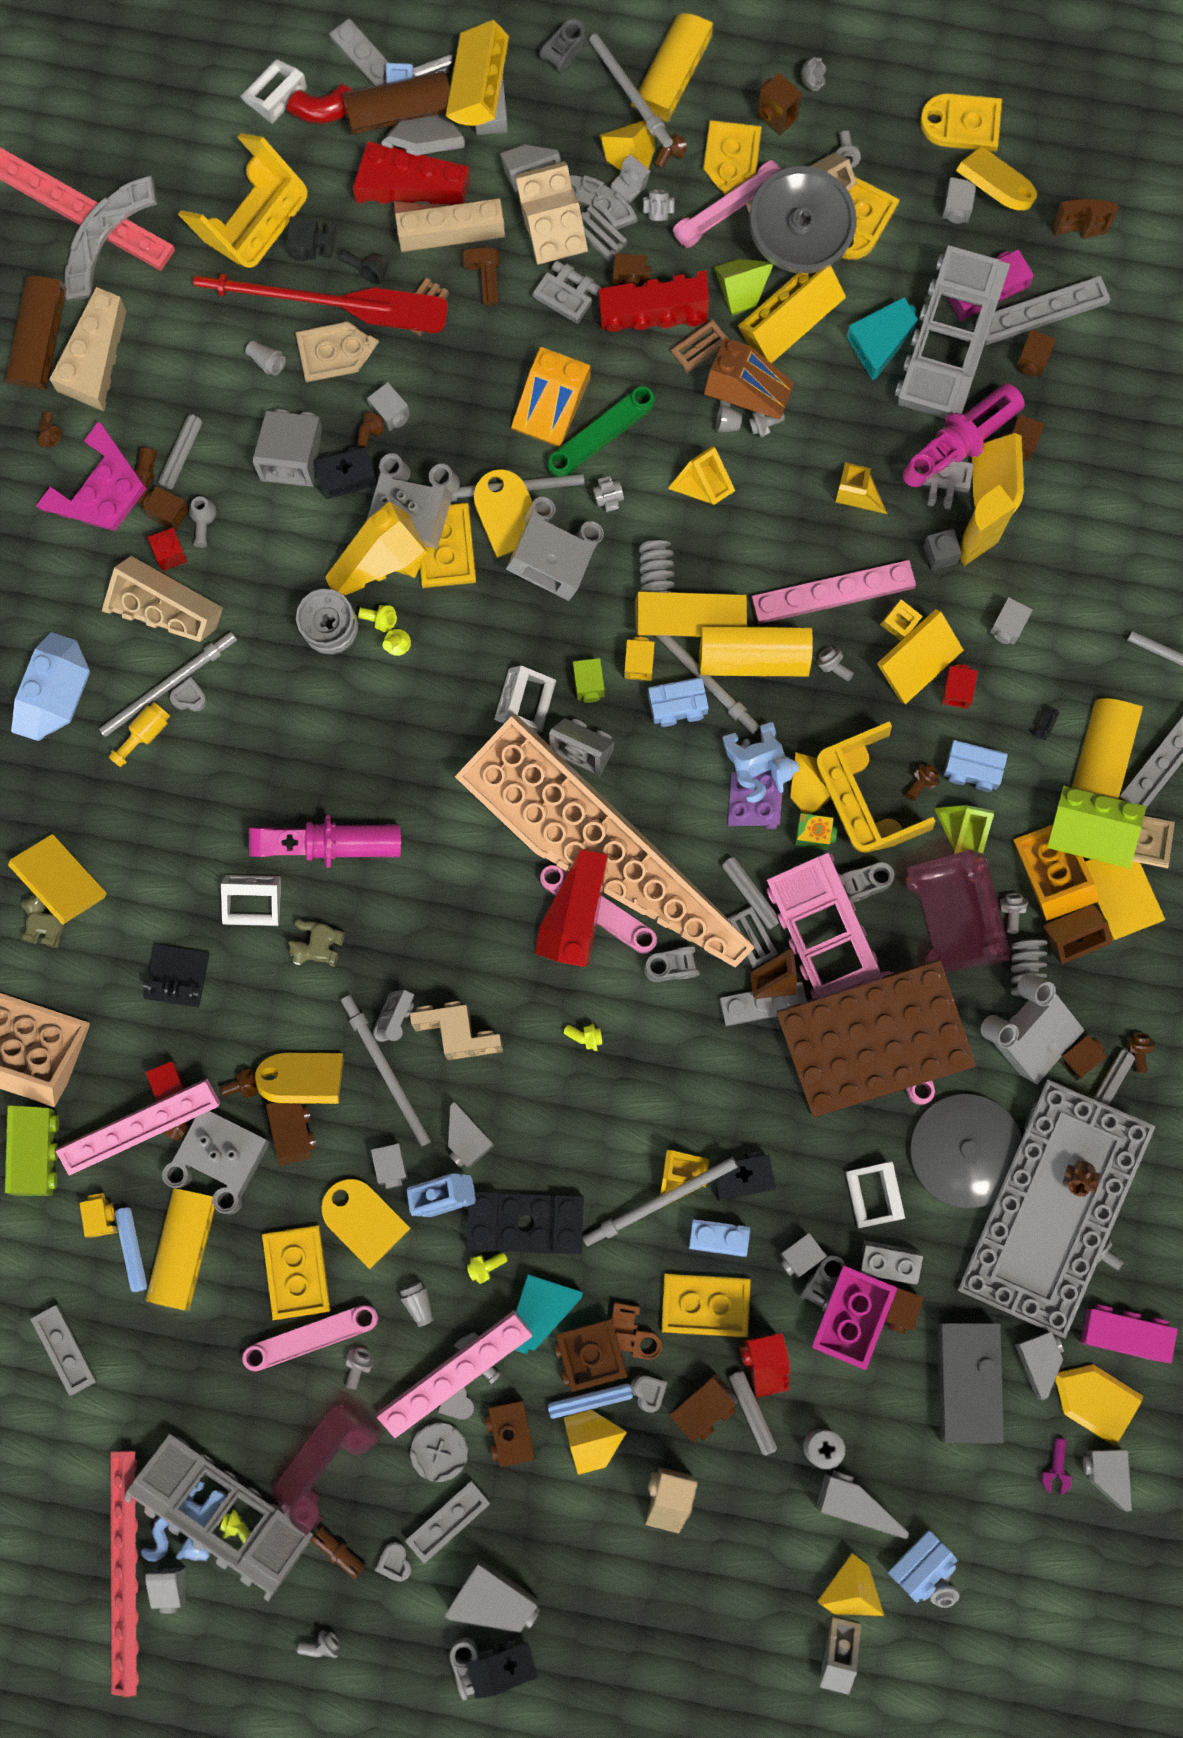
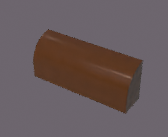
M444 70L341 93L351 135L391 127L400 121L446 114L450 86Z
M40 276L25 278L4 381L6 384L47 390L67 291L66 286L61 280Z

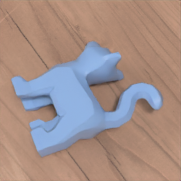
M773 722L761 725V743L750 745L749 740L745 739L743 744L739 746L736 744L738 741L736 733L723 736L724 747L728 758L735 765L738 782L744 788L755 790L746 796V800L751 803L760 801L766 793V786L759 780L752 778L771 770L777 789L782 793L783 784L791 780L793 774L799 771L798 763L784 755L782 745L775 739L776 731Z
M199 1481L179 1510L205 1527L228 1494L215 1490L202 1506L193 1501L196 1492L201 1491L205 1485L204 1482ZM161 1517L154 1522L152 1529L154 1540L157 1543L156 1549L143 1548L141 1551L143 1558L148 1561L156 1562L162 1559L168 1550V1540L164 1529L169 1523ZM188 1537L181 1545L176 1558L179 1560L188 1558L194 1561H206L210 1557L211 1552L205 1548L202 1552L197 1551L192 1546L194 1540Z

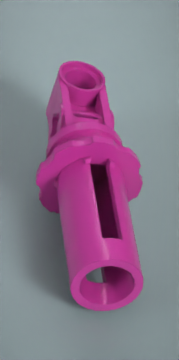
M1004 383L964 415L956 412L946 416L945 427L936 433V438L915 455L904 469V481L912 487L922 486L935 474L948 467L953 461L961 462L966 456L978 457L982 454L983 440L1024 409V399L1018 389L1009 383ZM996 407L999 412L977 428L974 423ZM914 467L919 468L923 474L918 473Z
M326 815L324 823L320 825L306 822L305 828L249 827V856L305 855L307 861H312L314 858H324L326 867H331V859L335 860L336 857H400L401 829L400 824L335 825L334 822L331 824L330 815ZM289 834L293 835L294 840H298V843H293V848H287V844L282 843V840H285Z

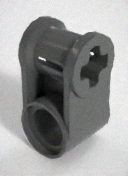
M577 19L567 20L556 34L545 43L540 52V58L550 61L557 67V71L560 73L568 69L575 57L585 47V28L581 21ZM572 34L578 35L577 38H569Z
M833 1255L821 1260L815 1272L807 1281L799 1298L802 1300L808 1299L820 1306L821 1311L825 1312L843 1266H846L844 1261ZM830 1260L836 1261L840 1267L839 1273L834 1277H829L824 1271L825 1264ZM812 1290L817 1291L818 1293L822 1294L824 1297L822 1298V1297L816 1295L815 1293L812 1292Z

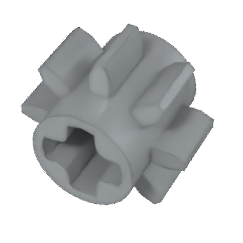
M667 190L649 191V197H643V213H649L650 220H667L668 213H674V197H669V191Z
M610 476L598 479V486L593 487L597 507L604 506L606 512L619 509L618 502L624 500L620 482H613Z

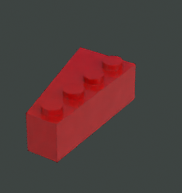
M368 141L353 191L356 203L378 201V203L389 204V201H405V203L429 202V204L437 205L464 204L471 183L470 171L468 166L425 155H413L405 150L389 148Z
M707 270L697 272V277L685 279V275L682 274L673 276L674 280L665 283L658 281V279L647 280V282L642 284V287H636L634 283L599 289L601 330L607 329L608 331L616 332L623 328L644 330L650 326L672 328L675 325L681 324L699 326L702 323H707L709 305Z

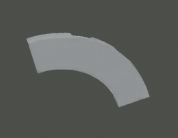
M569 175L572 191L579 204L588 207L591 205L616 230L637 222V216L629 203L621 195L605 186L603 182L585 175L584 177Z

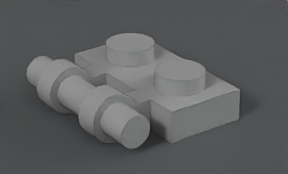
M556 261L552 266V270L558 273V276L554 277L547 272L533 292V298L578 324L592 304V299L585 294L590 292L598 296L599 289H602V287L594 283V279L591 277H584L575 272L574 267L571 265H564ZM569 280L578 285V288L574 289L565 282Z

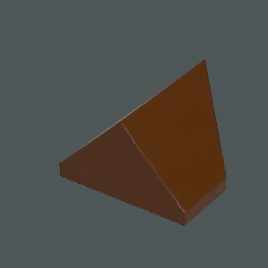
M791 946L776 958L750 973L753 997L756 999L797 995V975L794 953Z

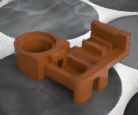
M615 1302L612 1319L621 1350L633 1352L632 1357L656 1358L662 1349L660 1337L654 1332L638 1330L637 1325L634 1324L635 1315H639L640 1306ZM620 1309L632 1310L635 1313L623 1312ZM651 1337L657 1342V1349L653 1353L642 1351L640 1343L644 1338Z

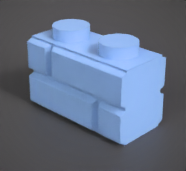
M702 677L648 687V699L654 724L660 723L661 727L675 725L677 723L676 720L687 718L689 722L703 719V715L708 714L709 708Z
M954 740L949 749L943 776L949 777V781L954 784L964 785L965 782L976 784L975 788L981 791L991 792L992 789L997 790L1001 784L1008 754Z
M449 1174L408 1187L407 1190L409 1209L412 1216L433 1217L462 1208L463 1206L475 1204L476 1201L471 1175Z
M693 1219L688 1249L746 1257L750 1227Z
M928 1530L888 1571V1574L917 1603L920 1599L924 1601L935 1591L934 1585L941 1577L946 1579L954 1572L956 1568L954 1564L958 1560Z

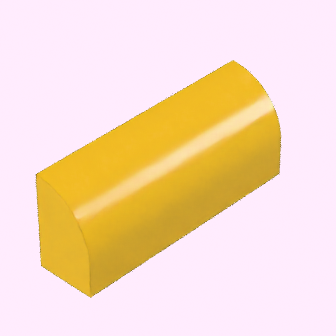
M688 13L677 15L638 89V92L654 115L659 116L666 122L672 116L712 38L713 22Z
M495 20L460 33L446 116L456 123L474 126L494 120L496 117L509 36Z
M831 266L814 273H797L739 324L738 327L748 345L770 363H773L844 300L846 296Z
M1000 484L979 500L959 544L961 550L960 561L963 566L999 542L1016 508V505Z
M638 592L635 599L636 634L701 637L702 627H747V595Z
M702 627L699 649L700 676H809L812 661V628Z
M1098 699L1094 702L1072 788L1119 799L1143 706L1116 699Z
M173 1188L145 1301L190 1311L215 1210L212 1196Z

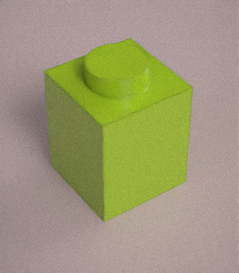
M600 658L574 661L573 670L577 700H583L586 703L599 701L600 697H604L605 693Z

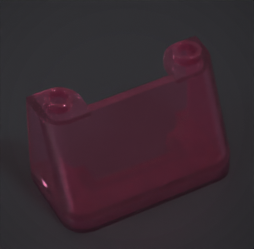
M966 850L907 868V886L911 892L914 891L916 895L921 896L933 949L929 950V956H926V962L940 958L945 974L1010 960L1009 944L990 868L984 854L973 850Z
M337 1405L328 1411L274 1487L273 1495L275 1501L294 1527L306 1536L313 1532L324 1518L319 1514L318 1501L321 1496L311 1490V1488L339 1449L343 1447L354 1455H360L367 1452L372 1445H377L384 1435V1432L349 1406Z

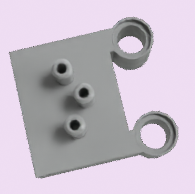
M396 454L385 455L379 464L381 473L367 520L390 501L409 513L425 547L437 549L453 494L460 486L459 477L448 465L437 464L429 472V480L433 487L407 482L411 472L409 466ZM399 465L398 470L391 474L392 468ZM449 475L448 480L445 483L440 484L441 479L444 476Z
M538 497L525 513V525L506 570L569 601L578 590L592 553L603 539L604 532L602 527L593 521L585 522L575 536L548 523L555 514V504L547 497Z
M1028 973L1021 977L1018 983L1019 994L1028 999V1002L1016 1015L1011 1017L1010 1022L997 1015L988 1016L981 1025V1034L996 1045L1019 1075L1038 1084L1083 1033L1084 1029L1057 996L1054 984L1033 973Z
M208 1111L195 1118L173 1161L163 1169V1181L169 1187L184 1189L192 1181L193 1177L190 1167H193L228 1185L226 1188L216 1191L213 1196V1206L221 1213L227 1215L235 1214L242 1206V1196L270 1142ZM177 1168H181L184 1172L182 1181L173 1183L171 1179L172 1172ZM231 1193L234 1197V1204L231 1208L224 1209L221 1205V1199L225 1194Z

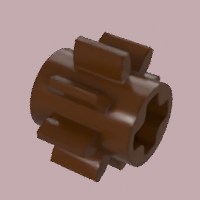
M1078 1161L1074 1166L1067 1165L1063 1184L1068 1185V1189L1073 1195L1086 1197L1089 1191L1096 1193L1101 1173L1096 1172L1093 1164L1086 1161Z

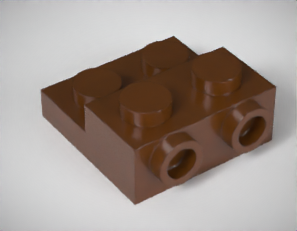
M613 1319L556 1335L557 1341L554 1342L555 1352L558 1359H563L565 1369L562 1370V1377L565 1386H570L571 1392L628 1376Z

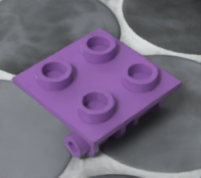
M771 771L752 778L759 780L766 786L764 797L754 803L748 802L746 796L755 790L741 786L737 780V773L732 772L728 826L766 825L768 829H777L781 818L782 793L778 791Z

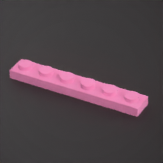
M907 560L754 595L751 600L757 623L762 624L915 589L916 583L910 561Z
M207 1078L57 1148L56 1153L68 1175H71L219 1107L221 1102Z
M512 1311L378 1411L377 1418L392 1436L396 1438L532 1337V1331L518 1314Z

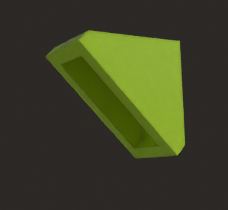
M737 259L714 267L731 316L756 308L773 267L771 262Z
M968 805L934 808L951 843L954 854L981 859L994 811Z

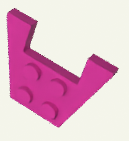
M98 422L84 442L102 454L104 458L79 492L70 501L50 487L36 506L44 512L55 513L65 518L76 519L86 524L116 531L147 488L131 464L126 460L118 445L113 441L107 429Z

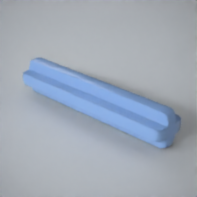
M128 1207L120 1208L115 1211V1217L130 1289L132 1292L143 1291L147 1289V1283L132 1212Z
M623 1384L551 1402L548 1404L550 1417L554 1419L629 1400L633 1397L631 1386Z

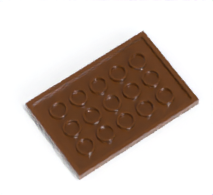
M940 958L777 1010V1016L813 1118L976 1067Z

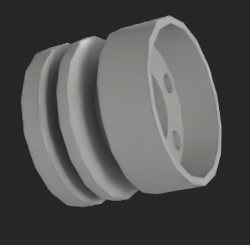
M320 589L313 591L302 599L297 608L296 622L300 633L312 649L322 654L333 655L343 652L353 644L357 637L359 624L356 613L345 596L335 590ZM327 620L332 622L333 628L330 630L326 627L325 622Z

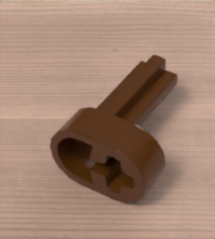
M494 248L465 250L462 253L463 267L468 270H481L483 304H488V306L498 304L496 268L500 266L499 250Z

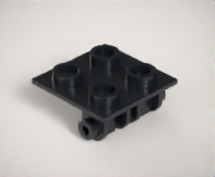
M155 944L149 976L144 979L143 989H146L144 999L199 1008L210 953Z

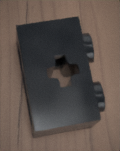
M352 447L346 453L338 455L327 454L322 456L320 460L315 461L326 500L377 486L367 447ZM348 468V473L343 474L342 469Z
M762 1151L745 1154L746 1159L735 1161L738 1166L737 1168L715 1179L718 1200L721 1201L775 1190L776 1185L770 1156H762ZM731 1157L718 1159L717 1162L720 1164ZM740 1168H744L745 1172L751 1173L746 1183H743L741 1178L736 1179L735 1174L740 1172Z
M515 1639L507 1640L498 1644V1650L494 1651V1648L481 1650L476 1653L477 1658L466 1662L475 1698L495 1696L538 1678L528 1642L516 1644Z

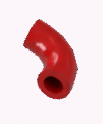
M339 84L334 91L323 97H315L299 89L289 99L287 112L308 123L326 124L342 119L346 115L341 93L352 91V89L344 84Z

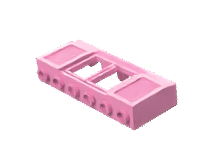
M830 853L812 859L767 880L770 886L767 888L768 895L773 904L777 903L781 912L778 914L779 921L784 929L788 928L792 938L789 939V944L795 955L799 953L803 964L799 965L805 980L810 979L814 988L810 991L813 999L883 977L877 965V956L874 951H871L866 939V931L858 921L854 912L856 908L852 900L848 898L844 889V880L838 874L833 863L835 859ZM835 904L847 932L807 949L796 921ZM851 940L863 968L822 985L811 957Z

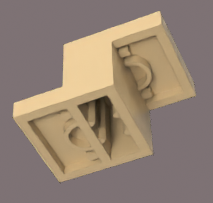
M566 162L514 175L524 223L531 237L537 265L587 252L588 248L579 202L572 191Z
M461 1002L445 1003L444 1008L433 1010V1006H422L416 1008L415 1013H410L411 1025L415 1031L441 1028L444 1054L447 1060L503 1052L500 1034L495 1035L494 1031L477 1033V1038H473L470 1013L467 1005H461Z

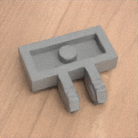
M953 461L943 471L935 474L923 485L930 486L927 505L934 507L937 499V487L944 488L947 491L943 505L944 508L950 509L954 490L969 492L974 464ZM918 468L917 472L923 474V472Z

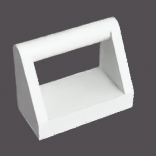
M276 59L241 95V98L273 124L287 109L291 96L297 90L302 89L304 91L307 88L304 74L298 69ZM278 72L286 77L265 101L255 97Z
M523 666L509 668L494 720L506 723L514 714L518 715L528 680L544 684L534 722L522 717L520 718L533 731L542 732L556 680Z
M225 875L221 883L223 924L279 926L281 876ZM231 895L272 896V915L231 914Z
M893 1162L846 1172L858 1228L905 1219ZM880 1172L889 1216L868 1220L858 1176Z

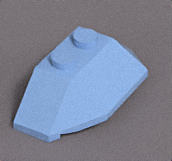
M50 632L35 648L15 697L12 733L39 741L45 738L44 736L55 732L72 721L90 675V669L76 640Z

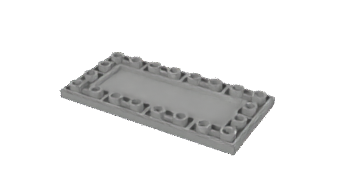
M1047 1080L958 1287V1291L1066 1338L1156 1126ZM1078 1161H1086L1093 1164L1096 1172L1101 1173L1096 1193L1089 1191L1086 1197H1079L1070 1193L1068 1185L1063 1184L1068 1164L1074 1166Z

